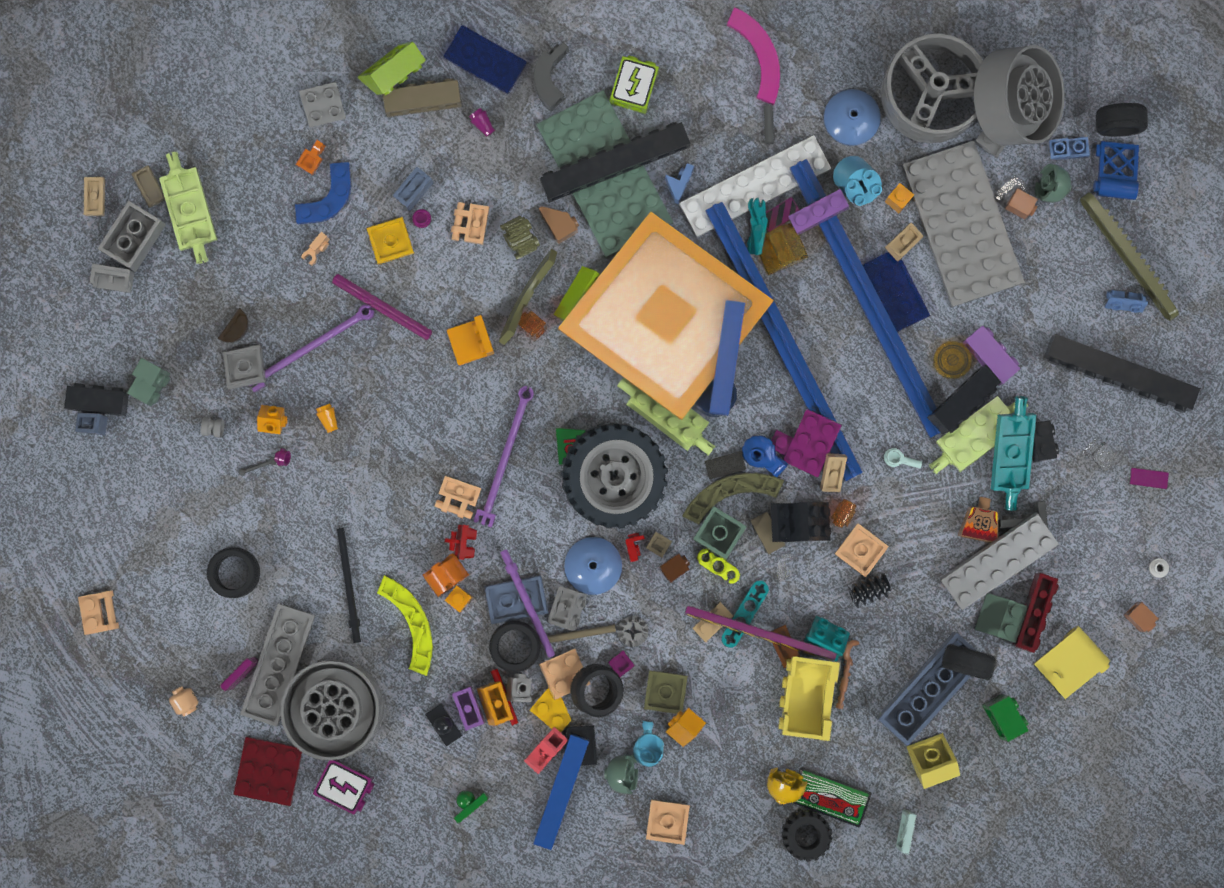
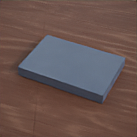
M541 575L521 579L537 615L547 614L548 608ZM513 581L484 586L491 624L529 617Z

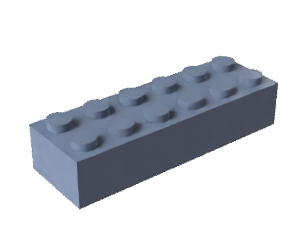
M953 632L876 717L881 724L906 746L916 738L971 677L942 667V659L947 645L953 644L975 650L956 632Z

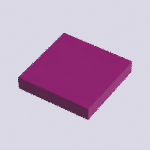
M256 657L246 658L220 687L224 691L233 690L257 665L258 659Z

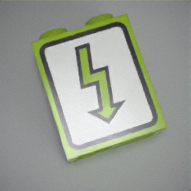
M622 56L611 93L610 103L646 114L654 82L659 72V66H656L651 61H638V58L634 56Z

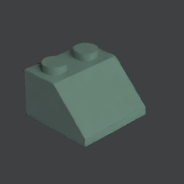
M987 593L974 630L1016 643L1028 606Z

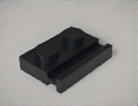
M594 725L566 727L568 741L571 734L589 740L581 766L597 765Z

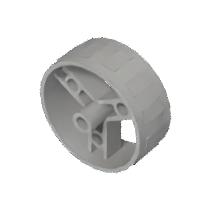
M945 34L924 35L915 38L903 46L895 54L882 82L881 99L883 109L892 125L906 137L917 142L929 144L942 143L964 133L977 119L975 110L973 115L959 126L944 130L928 128L941 100L974 97L976 76L983 62L980 55L965 41ZM935 49L950 53L964 62L971 73L947 76L943 72H937L921 50ZM898 62L921 91L920 99L910 120L898 109L892 95L891 75L894 66ZM913 64H919L921 69H916ZM923 73L930 78L927 83L921 76ZM959 83L965 84L967 89H962ZM948 85H953V90L945 91ZM919 112H925L927 118L921 117Z

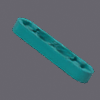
M756 581L752 584L732 617L733 620L737 617H743L745 624H750L769 591V587L764 581ZM762 584L764 585L763 590L765 592L759 593L757 598H760V601L758 602L755 598L749 597L750 593L755 595L757 592L755 586ZM748 600H752L755 603V609L750 612L744 607L745 602ZM726 628L722 634L721 641L724 646L733 648L738 644L743 633L739 635L735 633L733 636L735 642L727 644L725 636H730L733 631Z

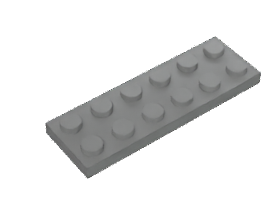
M1035 512L946 573L940 580L959 607L964 610L1059 544L1040 516Z
M282 604L277 605L240 715L278 727L281 719V702L284 692L296 675L316 615Z

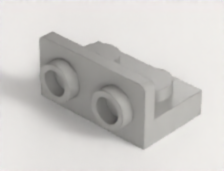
M559 586L547 623L575 631L580 623V615L586 605L587 595Z

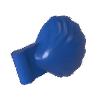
M760 435L752 436L744 442L742 456L750 466L766 468L775 477H778L788 466L786 461L776 455L775 445L771 439Z

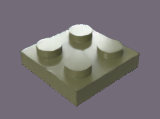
M649 670L644 709L677 714L680 710L683 712L688 676Z

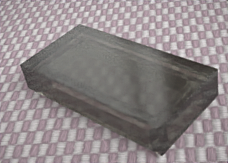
M741 451L704 461L709 480L746 470Z

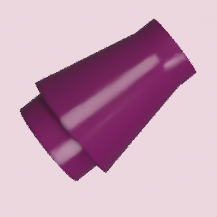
M479 108L469 116L470 122L486 137L495 131L486 111H483L482 108Z

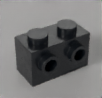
M1050 420L1036 422L1033 463L1055 459L1057 454H1059L1058 444L1054 442L1053 437L1055 435V427L1051 424Z

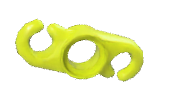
M708 549L699 551L697 560L700 565L713 574L721 576L724 580L728 579V572L733 571L735 577L728 580L730 584L736 583L739 580L740 573L735 566L723 558L715 556L712 552L709 553V560L703 561L702 555L708 553ZM715 561L723 562L724 569L721 572H716L713 569Z

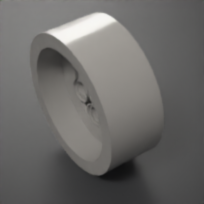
M1037 45L1004 48L991 52L980 65L974 86L975 111L985 135L994 143L1003 146L1036 144L1048 140L1058 128L1064 110L1065 91L1060 68L1052 54L1045 48Z
M328 660L304 668L290 681L281 702L282 725L290 741L306 755L321 760L342 759L361 750L378 732L384 713L382 693L375 679L361 666L345 660ZM331 685L338 687V694L336 696L331 695L329 692ZM313 693L320 695L318 704L313 703L311 700ZM346 697L353 698V707L350 708L345 705ZM329 704L336 708L334 715L327 713ZM311 712L318 716L316 723H312L309 720ZM347 716L351 719L352 724L350 727L343 725V717ZM326 724L333 727L331 735L326 734L324 731Z

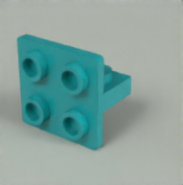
M815 616L803 642L835 653L836 658L834 661L837 662L838 658L844 654L850 632L830 623L825 618Z

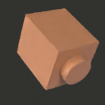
M1017 188L1005 209L1025 220L1036 211L1037 206L1035 203L1038 199Z
M1136 602L1124 614L1127 620L1139 632L1151 631L1156 626L1155 622L1159 619L1143 602Z

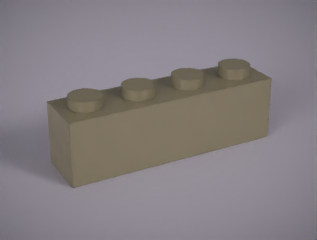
M452 78L444 79L443 82L439 83L427 81L424 85L407 84L403 88L393 86L394 90L387 95L383 94L387 117L462 107L458 80Z

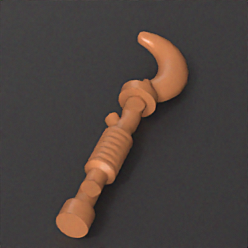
M857 640L848 641L843 654L844 664L846 665L844 666V675L841 678L838 703H836V708L843 709L844 694L847 692L848 677L851 675L849 669L850 666H853L850 650L853 646L859 645Z

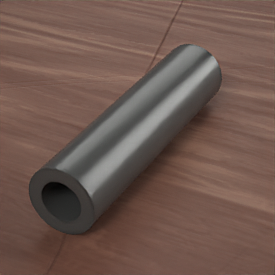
M772 105L764 106V138L767 145L774 144Z

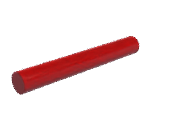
M498 669L490 671L494 682H501L505 696H507V691ZM507 701L513 717L510 723L515 725L519 722L511 702Z

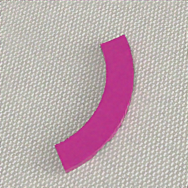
M734 7L727 26L740 33L752 45L761 69V81L757 99L774 106L780 85V65L775 47L766 31L756 20Z

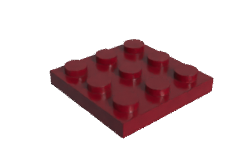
M245 737L233 795L291 806L303 752L292 745Z

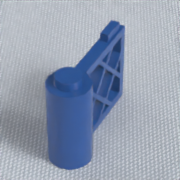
M1101 141L1100 145L1096 146L1099 168L1098 180L1094 181L1093 192H1096V196L1136 200L1139 189L1137 181L1139 145ZM1105 147L1112 148L1116 154L1109 158L1105 154ZM1124 150H1134L1133 158L1128 160L1122 152ZM1117 156L1125 162L1120 168L1112 161ZM1108 163L1115 170L1112 174L1103 173L1104 166ZM1128 166L1132 170V176H1125L1121 170Z

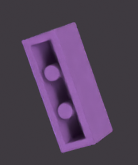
M841 189L788 217L797 235H800L848 210L849 205Z
M982 325L962 343L982 366H988L1001 381L998 384L1000 386L1020 370L1018 367L1019 363L1013 356L1010 357L1005 352L1006 348L1001 342H997L993 338V332L988 327L985 328Z

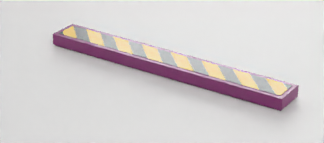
M687 606L684 615L825 660L834 661L836 658V654L827 649L692 606Z

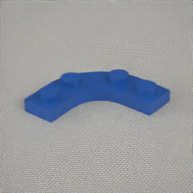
M349 162L330 164L331 189L324 199L315 203L295 204L296 223L298 225L327 221L336 216L348 202L351 193Z

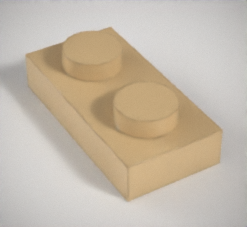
M84 177L85 216H105L104 177Z
M911 222L885 248L899 261L924 236Z
M826 454L820 485L822 491H841L847 461L845 454Z
M721 602L710 611L731 619L733 617ZM700 620L692 629L704 642H707L722 627Z

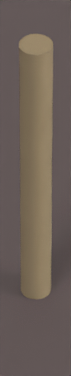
M615 624L549 635L547 637L550 643L612 633L616 632Z

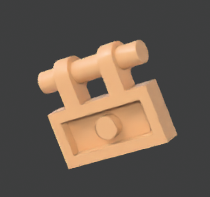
M458 202L457 209L454 210L455 221L454 226L451 227V240L459 241L460 234H465L464 242L483 245L489 206L470 204L469 211L464 210L465 203ZM464 217L468 218L467 226L461 227L462 219Z
M445 476L439 494L446 497L444 502L437 500L435 507L440 508L445 513L457 514L459 518L471 519L473 512L466 510L468 504L476 506L482 489ZM454 499L462 502L461 507L451 505V500Z

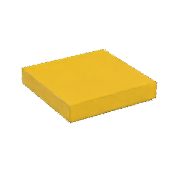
M403 217L366 228L378 265L414 254Z

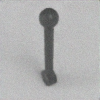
M271 457L269 461L247 469L241 468L239 475L244 476L249 471L269 464L275 465L277 462H275L274 457Z

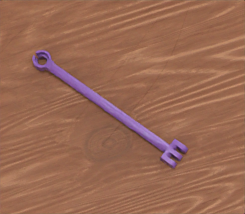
M362 305L356 315L266 369L265 378L273 375L357 322L372 319L374 310L370 305ZM364 309H370L367 315H363ZM264 382L258 383L252 390L255 393L266 385Z
M527 386L522 387L518 392L520 397L519 405L484 510L477 509L474 522L478 523L479 517L482 516V525H485L487 518L490 519L488 527L491 528L496 515L491 514V510L526 405L534 397V392L530 387L528 390L530 396L528 398L523 397V393L527 391Z

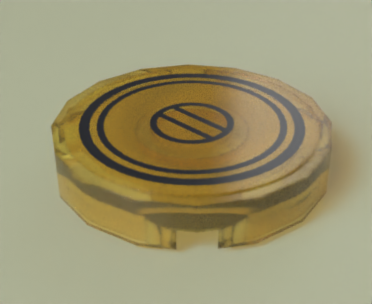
M948 341L940 345L933 357V366L936 372L948 379H958L964 376L972 364L969 349L957 341Z

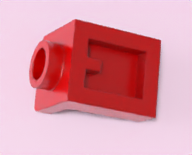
M639 532L628 535L629 539H625L630 563L638 561V556H641L639 546L634 545L635 541L645 539L644 535H639Z

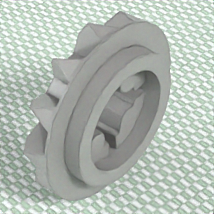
M629 616L620 622L618 637L623 644L636 647L647 639L648 626L642 618ZM632 623H634L635 629L642 631L635 634L634 640H632L630 633L624 632V630L631 629Z

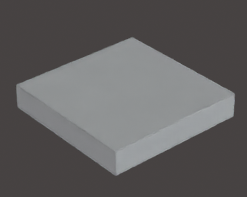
M260 344L223 352L228 389L266 382L262 346Z

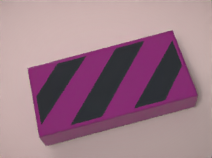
M792 197L766 212L768 219L766 230L768 233L789 222L788 216L800 210Z

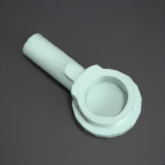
M897 448L888 449L884 454V461L890 467L905 464L920 469L922 466V461L904 457V454Z

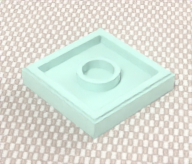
M905 809L902 811L896 848L902 853L909 854L916 814Z

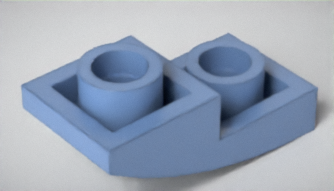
M1088 137L1049 140L1051 160L1090 157Z

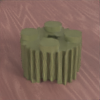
M518 216L500 225L501 230L506 232L503 234L507 245L511 250L516 251L513 254L516 260L536 251L537 247L540 246L537 237L530 233L529 230L532 227L524 216Z

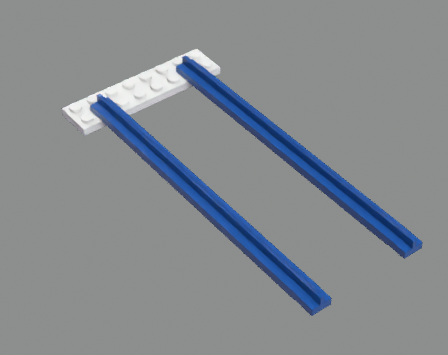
M813 135L679 203L696 238L715 229L737 274L773 299L732 220L749 211V199L753 198L754 202L756 198H759L761 205L762 199L766 203L798 186L808 206L826 197L817 177L830 171L831 166ZM836 215L819 224V227L929 438L940 432L927 417L937 407ZM773 301L761 317V320L807 409L836 421L779 309ZM840 429L830 454H845L847 456L843 476L844 481H847L863 472Z

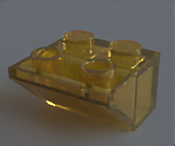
M792 223L781 225L766 233L762 254H759L768 275L794 266L809 258L801 238L797 235Z

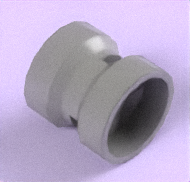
M204 417L201 423V435H214L216 438H222L225 426L224 419L217 418L212 420L210 417Z

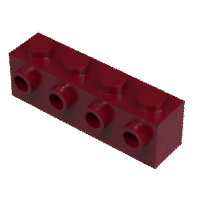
M1035 573L1025 602L1028 608L1016 643H1012V647L1030 653H1035L1038 650L1041 642L1039 638L1041 632L1046 627L1047 621L1045 620L1047 614L1051 611L1053 604L1051 601L1053 595L1058 590L1059 585L1057 583L1059 579L1043 573Z

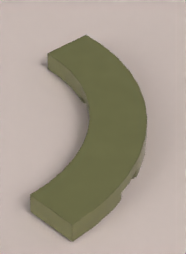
M552 248L539 264L517 299L499 339L501 344L505 345L515 334L523 308L530 301L534 294V289L554 265L557 252Z
M742 473L722 478L702 490L688 505L682 517L699 525L703 517L714 505L727 497L739 493H762L776 498L784 480L758 473Z

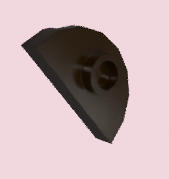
M241 308L237 310L217 339L225 343H233L240 340L246 334L248 318Z

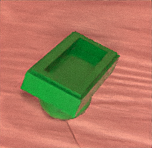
M464 790L459 792L456 797V803L463 810L455 815L454 820L457 823L462 822L489 799V795L483 792L475 799L471 791Z

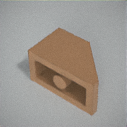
M546 207L539 208V213L558 244L578 233L577 227L579 224L574 216L570 217L566 212Z

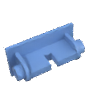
M1111 290V292L1107 291L1106 299L1108 301L1105 308L1143 313L1148 301H1146V296H1143L1142 293L1128 292L1127 298H1125L1124 291Z

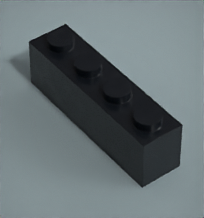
M987 365L978 368L927 418L941 434L947 432L951 434L959 427L958 423L961 420L965 421L972 415L970 411L974 407L976 409L985 402L984 398L987 395L991 396L998 390L996 386L1001 381Z

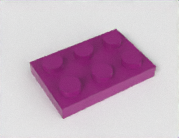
M806 409L784 461L813 476L819 477L825 464L826 454L830 453L842 424L810 409Z

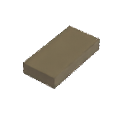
M149 165L132 173L149 208L165 201L163 191Z
M767 512L750 520L768 555L785 546L784 542H772L771 518Z

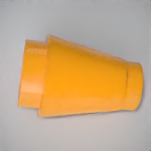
M329 403L316 408V415L327 430V433L337 430L334 407Z

